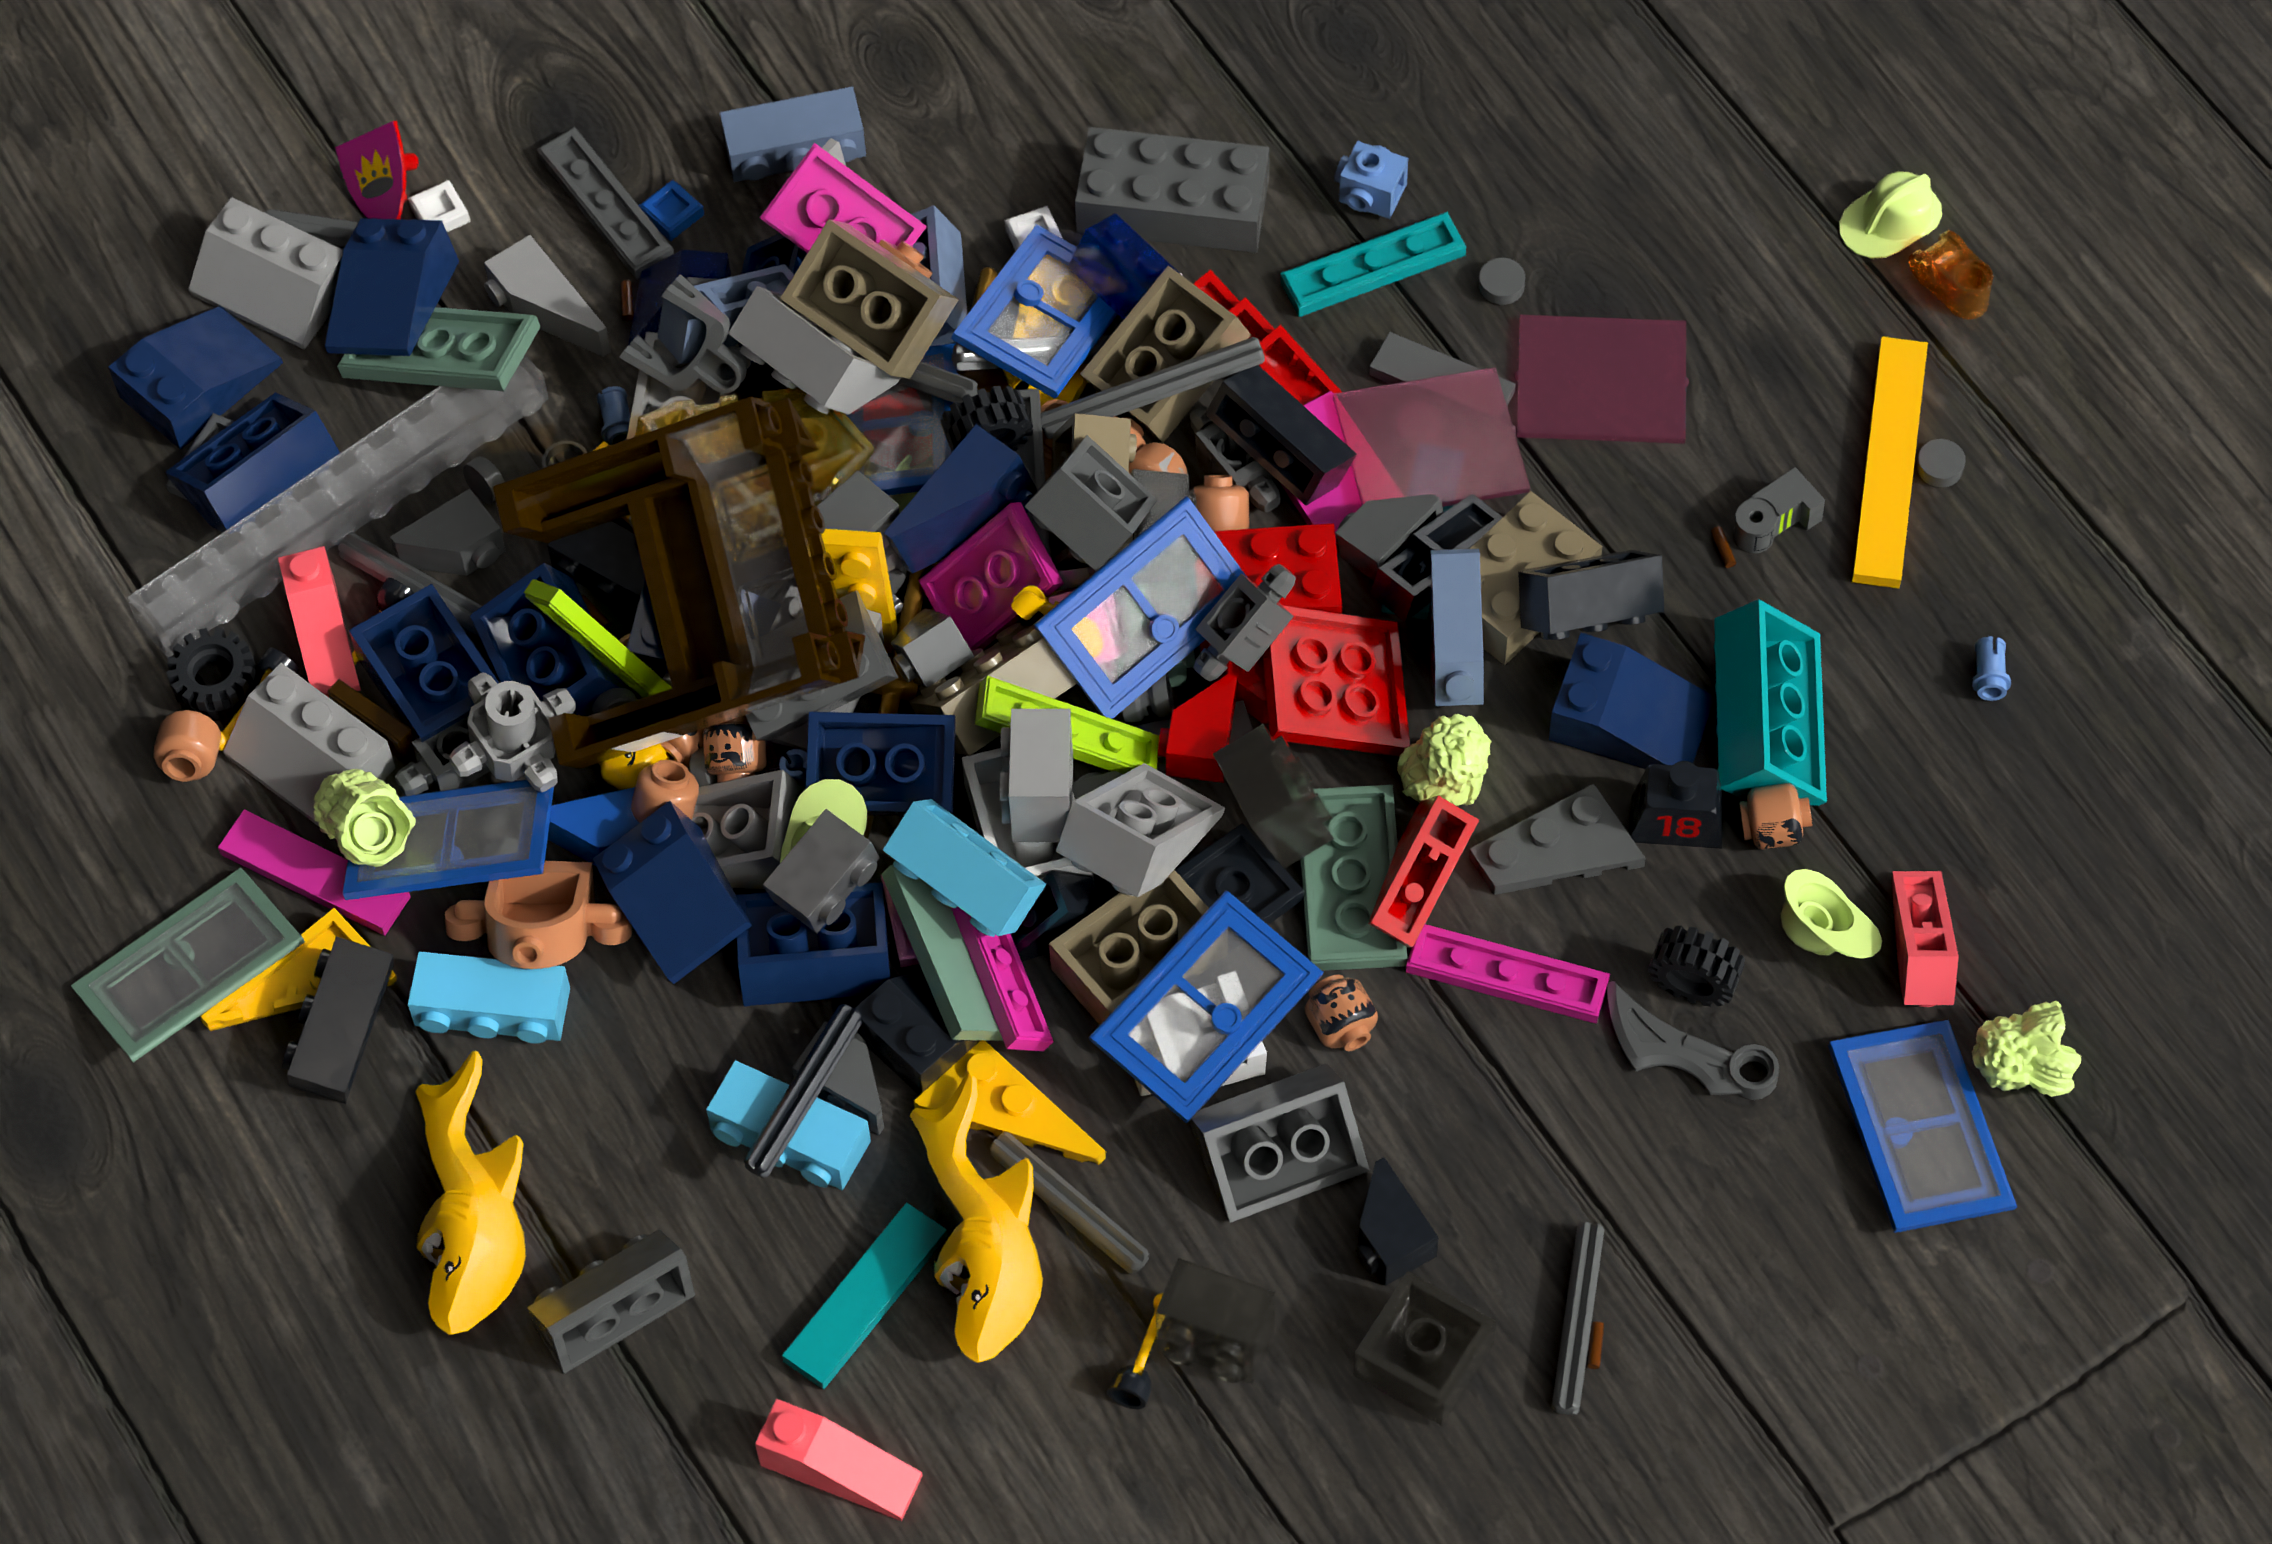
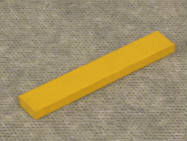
M1881 337L1852 578L1854 583L1900 588L1928 342Z

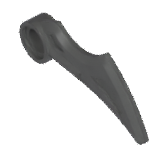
M1614 981L1608 983L1607 998L1612 1025L1618 1042L1635 1072L1654 1066L1676 1067L1696 1077L1710 1095L1738 1094L1743 1098L1751 1100L1762 1099L1770 1095L1776 1088L1779 1075L1778 1059L1765 1046L1752 1044L1739 1048L1735 1053L1665 1023L1639 1005ZM1747 1062H1758L1765 1066L1768 1075L1760 1082H1749L1741 1076L1739 1069Z

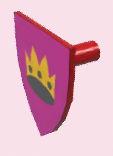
M391 121L335 147L348 191L358 208L368 219H400L403 205L408 201L406 195V171L416 170L419 164L416 154L404 153L397 121Z

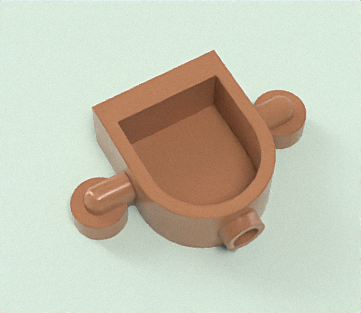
M545 861L543 874L489 881L485 900H461L449 907L445 912L446 934L451 939L471 941L487 933L490 953L506 965L523 969L549 968L571 960L584 948L588 936H593L595 941L604 945L622 944L632 936V925L620 907L614 904L595 903L592 862Z

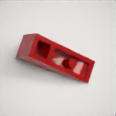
M1439 795L1420 801L1398 842L1368 924L1403 945L1412 948L1479 819Z

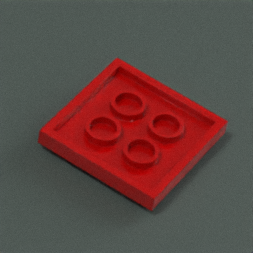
M1283 606L1294 617L1263 654L1270 739L1399 757L1404 752V749L1410 746L1398 623Z

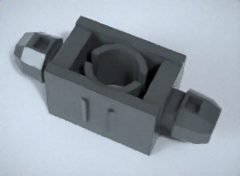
M1202 405L1190 413V425L1195 433L1196 459L1209 475H1231L1232 484L1245 487L1249 493V501L1260 511L1268 513L1280 504V492L1274 483V476L1205 415L1208 406ZM1227 451L1229 457L1243 458L1245 466L1242 467L1240 460L1232 461L1224 457V453Z
M1278 563L1272 566L1261 578L1263 581L1260 585L1240 574L1195 629L1210 643V646L1203 648L1195 660L1193 669L1209 682L1219 678L1228 668L1227 664L1229 661L1249 672L1294 617L1279 603V600L1282 597L1286 598L1295 584L1296 577Z
M469 716L424 742H421L419 738L412 742L418 763L410 762L400 769L395 776L396 783L406 797L428 790L430 783L435 786L438 792L461 789L490 772L486 764L483 763L482 770L469 776L460 777L449 761V756L455 748L465 741L469 744L471 743L467 724Z

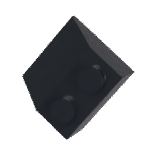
M922 970L888 979L855 1008L862 1014V1024L857 1033L864 1039L867 1047L918 1095H921L981 1041L951 1039Z

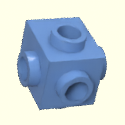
M1357 141L1350 157L1344 155L1341 158L1335 173V181L1340 183L1339 202L1347 204L1356 211H1368L1390 219L1407 185L1408 158L1392 153L1385 147L1379 145L1371 146Z

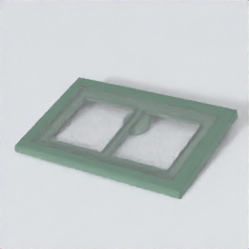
M240 867L70 986L128 1058L135 1062L302 945L305 940Z

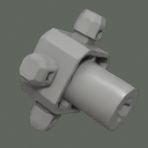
M480 673L468 681V690L475 704L471 707L467 722L471 743L469 744L465 741L450 754L449 761L460 777L469 776L482 770V764L485 763L495 779L513 782L524 775L530 785L539 792H545L558 783L557 771L550 759L554 758L556 749L548 718L574 712L576 704L567 689L553 690L543 695V701L541 702L530 686L516 681H504L497 684L492 676L486 673Z

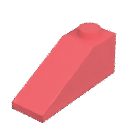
M325 546L278 557L309 683L327 697H329L328 690L338 679L354 690L361 691L337 588Z
M1892 871L1898 973L1904 1005H1918L1921 1007L1954 1005L1959 956L1942 872Z
M776 1399L755 1443L760 1466L899 1521L903 1520L922 1478V1472L827 1418Z

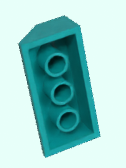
M1760 599L1714 618L1715 692L1717 695L1716 733L1718 737V774L1721 789L1743 801H1747L1748 792L1752 788L1790 783L1797 789L1799 798H1809L1810 805L1819 806L1827 803L1820 633Z

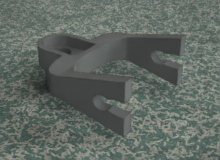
M680 274L666 289L662 297L706 324V337L696 357L681 368L672 367L648 343L637 335L619 358L662 382L674 391L687 389L699 378L717 392H733L745 379L747 369L750 366V359L739 351L741 347H726L723 344L730 329L729 318Z

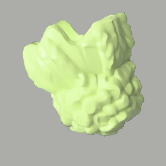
M1454 714L1452 717L1439 716L1431 723L1430 727L1422 730L1421 738L1416 743L1404 749V752L1399 756L1397 771L1403 783L1404 790L1402 792L1406 796L1412 797L1419 803L1439 795L1455 806L1474 804L1481 791L1483 775L1486 774V769H1488L1487 758L1490 755V743L1492 742L1484 734L1482 727L1474 717H1465L1460 714Z
M350 769L340 774L328 775L327 778H324L320 789L314 796V820L319 822L318 825L321 832L327 833L330 839L335 838L337 840L338 847L347 860L354 864L381 867L403 853L407 836L415 826L416 819L405 804L399 800L396 790L383 780L376 778L371 772H364L361 769Z
M2058 1001L2032 1005L2022 1016L2019 1014H2013L2009 1018L1998 1016L1993 1021H1985L1977 1031L1976 1045L1972 1050V1059L1975 1067L1980 1068L1981 1074L1992 1088L1998 1087L2002 1091H2009L2031 1085L2041 1094H2047L2050 1097L2068 1094L2075 1087L2072 1077L2081 1064V1055L2069 1046L2060 1045L2061 1037L2065 1030V1020Z

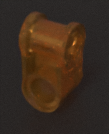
M1947 230L1940 234L1937 243L1924 251L1917 250L1910 254L1909 265L1915 278L1923 286L1929 288L1953 314L1964 319H1975L1987 311L1993 283V272L1989 265L1969 249L1955 232Z

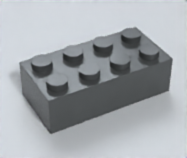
M1089 127L1075 200L1077 233L1257 253L1269 182V147Z

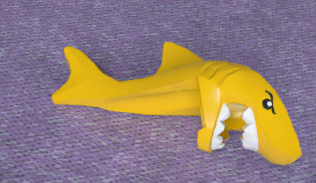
M477 1051L470 1053L460 1069L449 1081L441 1085L421 1084L415 1091L425 1120V1134L431 1159L445 1191L435 1201L422 1222L417 1237V1249L424 1258L437 1265L432 1275L428 1306L435 1324L449 1335L469 1331L500 1306L511 1293L520 1277L526 1257L524 1232L513 1205L522 1164L523 1142L521 1138L515 1135L490 1152L476 1155L471 1150L465 1137L466 1115L475 1095L482 1071L483 1059ZM443 1237L445 1249H433V1246L439 1247Z
M968 1073L946 1104L937 1109L915 1108L910 1117L925 1144L928 1160L941 1187L964 1219L954 1229L944 1244L937 1262L934 1261V1273L941 1286L947 1287L955 1294L961 1292L962 1295L956 1298L958 1310L954 1332L959 1348L965 1356L976 1363H980L994 1358L1020 1334L1029 1322L1041 1296L1043 1277L1038 1253L1028 1228L1034 1189L1033 1166L1031 1162L1024 1158L1001 1175L983 1179L978 1175L966 1156V1138L978 1099L977 1079L973 1074ZM963 1265L968 1267L970 1278L965 1280L958 1277L962 1272Z

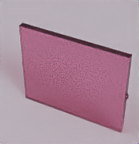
M1520 315L1518 371L1515 373V379L1518 381L1517 437L1685 444L1686 387L1689 385V379L1686 377V321Z
M1496 367L1333 394V402L1344 442L1357 454L1351 467L1362 505L1370 500L1435 494L1441 498L1442 507L1456 505L1472 493L1480 500L1529 493L1530 491L1529 481L1515 436L1516 428L1512 425Z

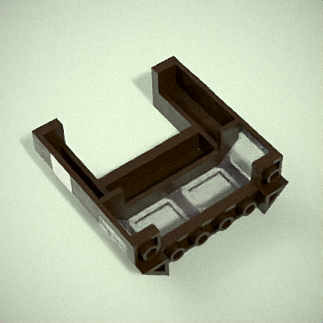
M750 396L493 486L503 532L544 543H549L630 515L669 672L672 689L590 716L563 713L548 718L559 765L584 768L858 678L866 635L845 630V627L848 625V615L844 604L837 598L833 582L837 576L836 567L832 557L825 550L822 533L825 531V523L820 510L813 502L810 487L813 486L811 469L802 458L803 455L819 449L788 397L769 403Z

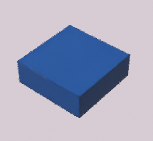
M671 180L639 205L654 226L669 241H672L704 216L703 205L674 180Z

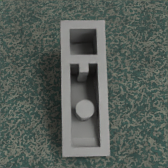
M531 235L484 262L488 281L484 283V287L488 296L497 307L504 305L510 313L536 315L541 326L540 330L603 357L611 353L606 326Z

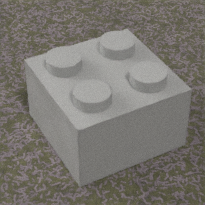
M1011 709V727H1001L1003 771H1000V801H1002V824H1011L1013 842H1059L1073 799L1071 709Z

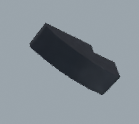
M1473 493L1415 532L1407 549L1378 568L1370 595L1406 622L1431 602V550L1470 549L1503 517Z

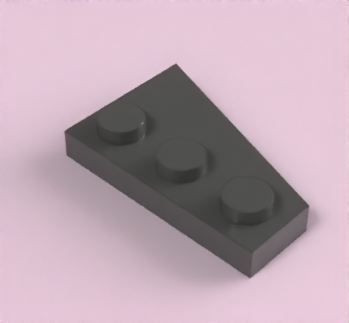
M1594 784L1469 849V859L1494 895L1551 885L1554 879L1581 874L1583 878L1602 875L1603 870L1624 866L1627 867V870L1642 868L1645 866L1646 860Z

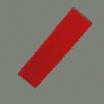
M1211 269L1193 283L1234 314L1251 334L1249 338L1256 337L1259 340L1265 356V361L1259 364V366L1302 405L1330 391L1333 392L1336 398L1341 396L1343 392L1281 324L1274 329L1246 297L1239 301Z

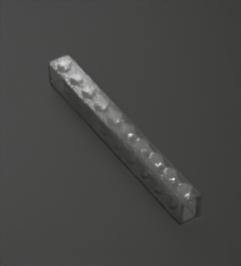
M524 355L504 391L439 386L128 596L127 600L135 621L167 659L169 656L174 655L172 649L177 643L184 648L186 647L183 638L191 633L196 640L201 637L199 629L207 628L209 631L218 624L229 622L237 615L240 609L256 598L267 596L276 588L278 583L283 581L278 557L325 546L327 551L334 545H339L346 534L354 533L372 519L383 517L391 510L394 504L409 494L417 493L424 489L431 479L447 468L461 464L469 453L485 442H491L499 438L507 427L522 417L530 416L537 412L543 403L549 400L543 373Z

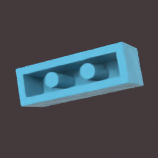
M932 799L914 801L883 849L884 852L895 859L893 865L898 871L912 879H922L933 888L931 893L937 900L949 907L956 908L958 906L971 916L970 923L977 930L991 937L1015 933L1046 886V883Z
M419 952L408 1007L414 1025L420 1026L423 1030L432 1033H445L449 1029L468 1031L470 1034L480 1038H494L497 1035L517 1036L519 1039L529 1043H543L546 1040L560 1041L570 993V984L565 966L523 969L506 965L497 959Z
M735 1060L706 1109L710 1129L720 1141L730 1146L737 1147L739 1144L751 1148L789 1085ZM816 1098L775 1166L782 1167L786 1164L801 1171V1175L814 1185L827 1187L829 1184L843 1191L871 1142L868 1121Z

